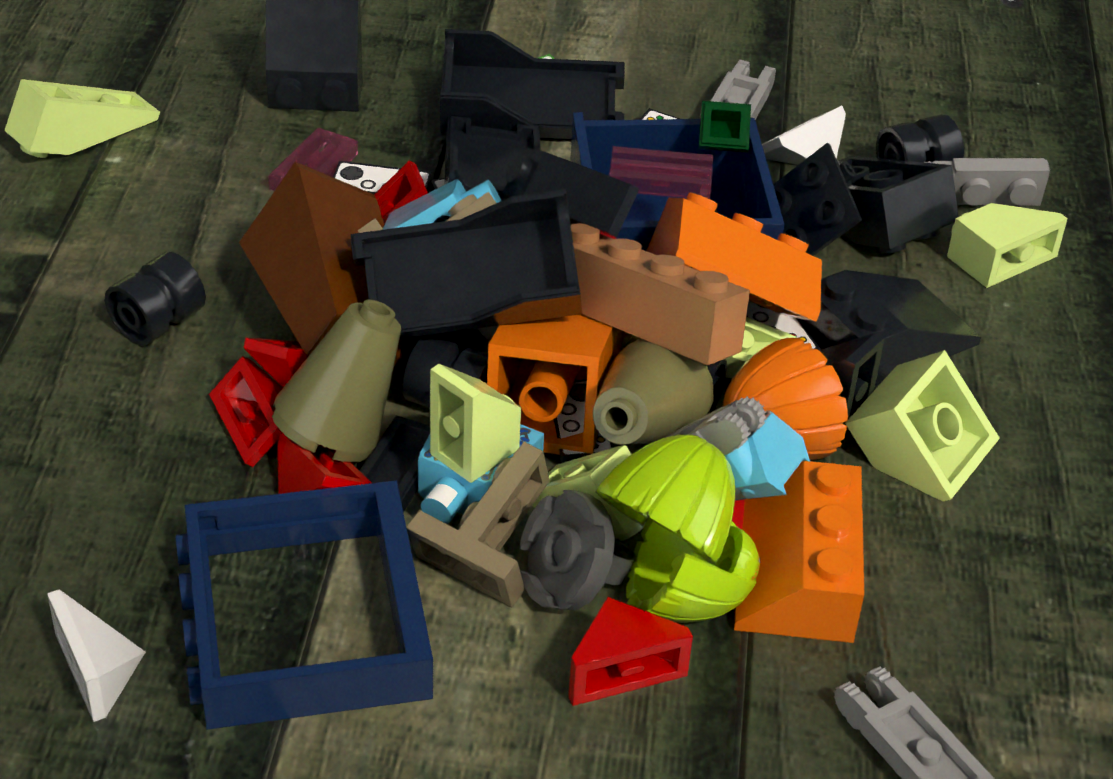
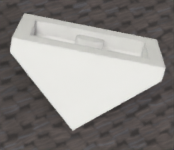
M843 106L814 117L763 143L762 146L766 159L799 165L826 143L831 145L837 159L846 115Z
M60 589L47 593L56 637L92 720L95 722L106 718L146 652Z

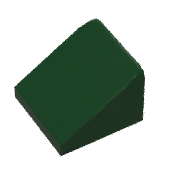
M702 101L699 149L748 153L751 104Z

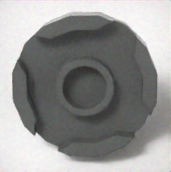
M563 490L564 493L558 497L548 495L540 500L528 517L521 536L520 549L529 551V572L520 571L529 597L542 607L557 610H578L590 603L604 584H622L636 559V555L630 547L614 537L611 517L600 500L588 493Z

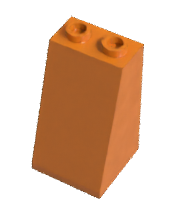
M583 314L499 325L488 344L487 385L500 394L508 396L515 404L521 407V425L544 433L543 453L559 454V449L593 454L599 433L593 420V408L608 370L617 354L621 351L625 332ZM587 379L583 432L561 439L557 438L554 419L561 413L575 380Z

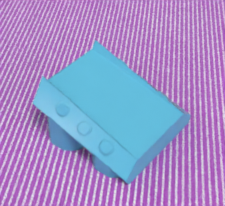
M770 410L766 411L765 416L767 419L760 429L747 437L748 440L739 449L736 448L733 452L724 455L731 466L735 479V500L787 495L784 484L802 461H810L803 437Z

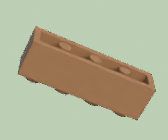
M571 224L583 315L707 366L742 352L749 289L728 282V276L723 273L698 271L684 265V260L677 256L655 255L642 250L641 244L634 240L613 239L600 234L599 229L587 224Z

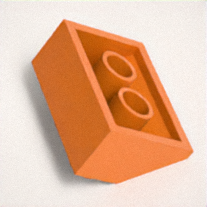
M692 192L688 193L686 199L668 198L647 252L655 255L677 256L684 260L685 266L698 271L723 273L728 276V282L750 290V302L780 315L817 321L821 309L822 260L806 253L809 246L807 243L782 233L779 234L776 240L761 233L764 225L761 222L739 213H734L733 218L729 219L715 212L718 205L716 202Z
M802 461L784 484L787 495L745 499L742 530L751 537L756 545L760 558V568L754 588L743 602L735 608L734 630L854 643L864 599L862 467Z

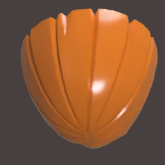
M799 338L777 340L758 351L739 369L725 392L723 407L747 396L748 398L754 397L756 401L759 400V403L762 406L764 405V411L770 410L803 437L810 460L825 458L836 452V448L841 447V441L845 438L847 426L843 423L848 420L846 398L839 396L843 391L839 376L832 365H826L828 359L818 349H812L810 343L804 344V340Z

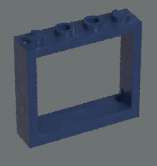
M397 480L185 505L187 534L176 535V547L179 566L190 564L191 573L179 574L182 609H194L195 618L184 619L183 630L186 656H198L199 666L187 667L190 704L191 706L203 704L207 730L433 699V655ZM377 536L399 649L398 654L221 677L209 556Z

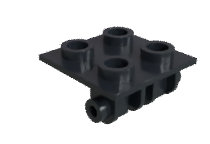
M829 143L824 144L773 184L784 221L783 234L807 243L809 246L806 253L812 256L862 221L849 190V187L852 185L851 179L856 176V173L847 161L838 164Z

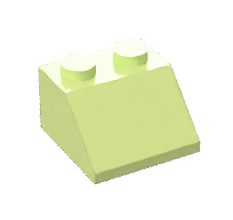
M945 350L897 365L845 423L873 468L941 501L951 500L1000 439Z

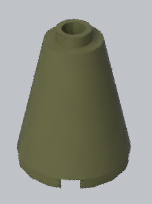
M367 299L363 303L350 304L276 396L273 407H275L272 415L273 421L285 436L302 448L315 453L318 445H322L336 450L332 458L334 460L360 462L367 459L376 447L401 333V325L394 318L395 312L389 306L372 299Z
M644 339L636 340L623 348L613 360L593 408L594 424L598 432L605 439L615 444H650L665 438L676 430L707 415L713 403L712 376L707 365Z

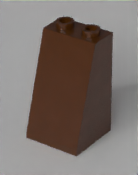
M294 162L239 243L305 354L309 356L350 304L363 303L369 299L365 265L356 266L353 261L350 234L359 233L358 230L375 218L382 228L384 223L378 201L372 193ZM416 337L399 339L392 375L417 343Z

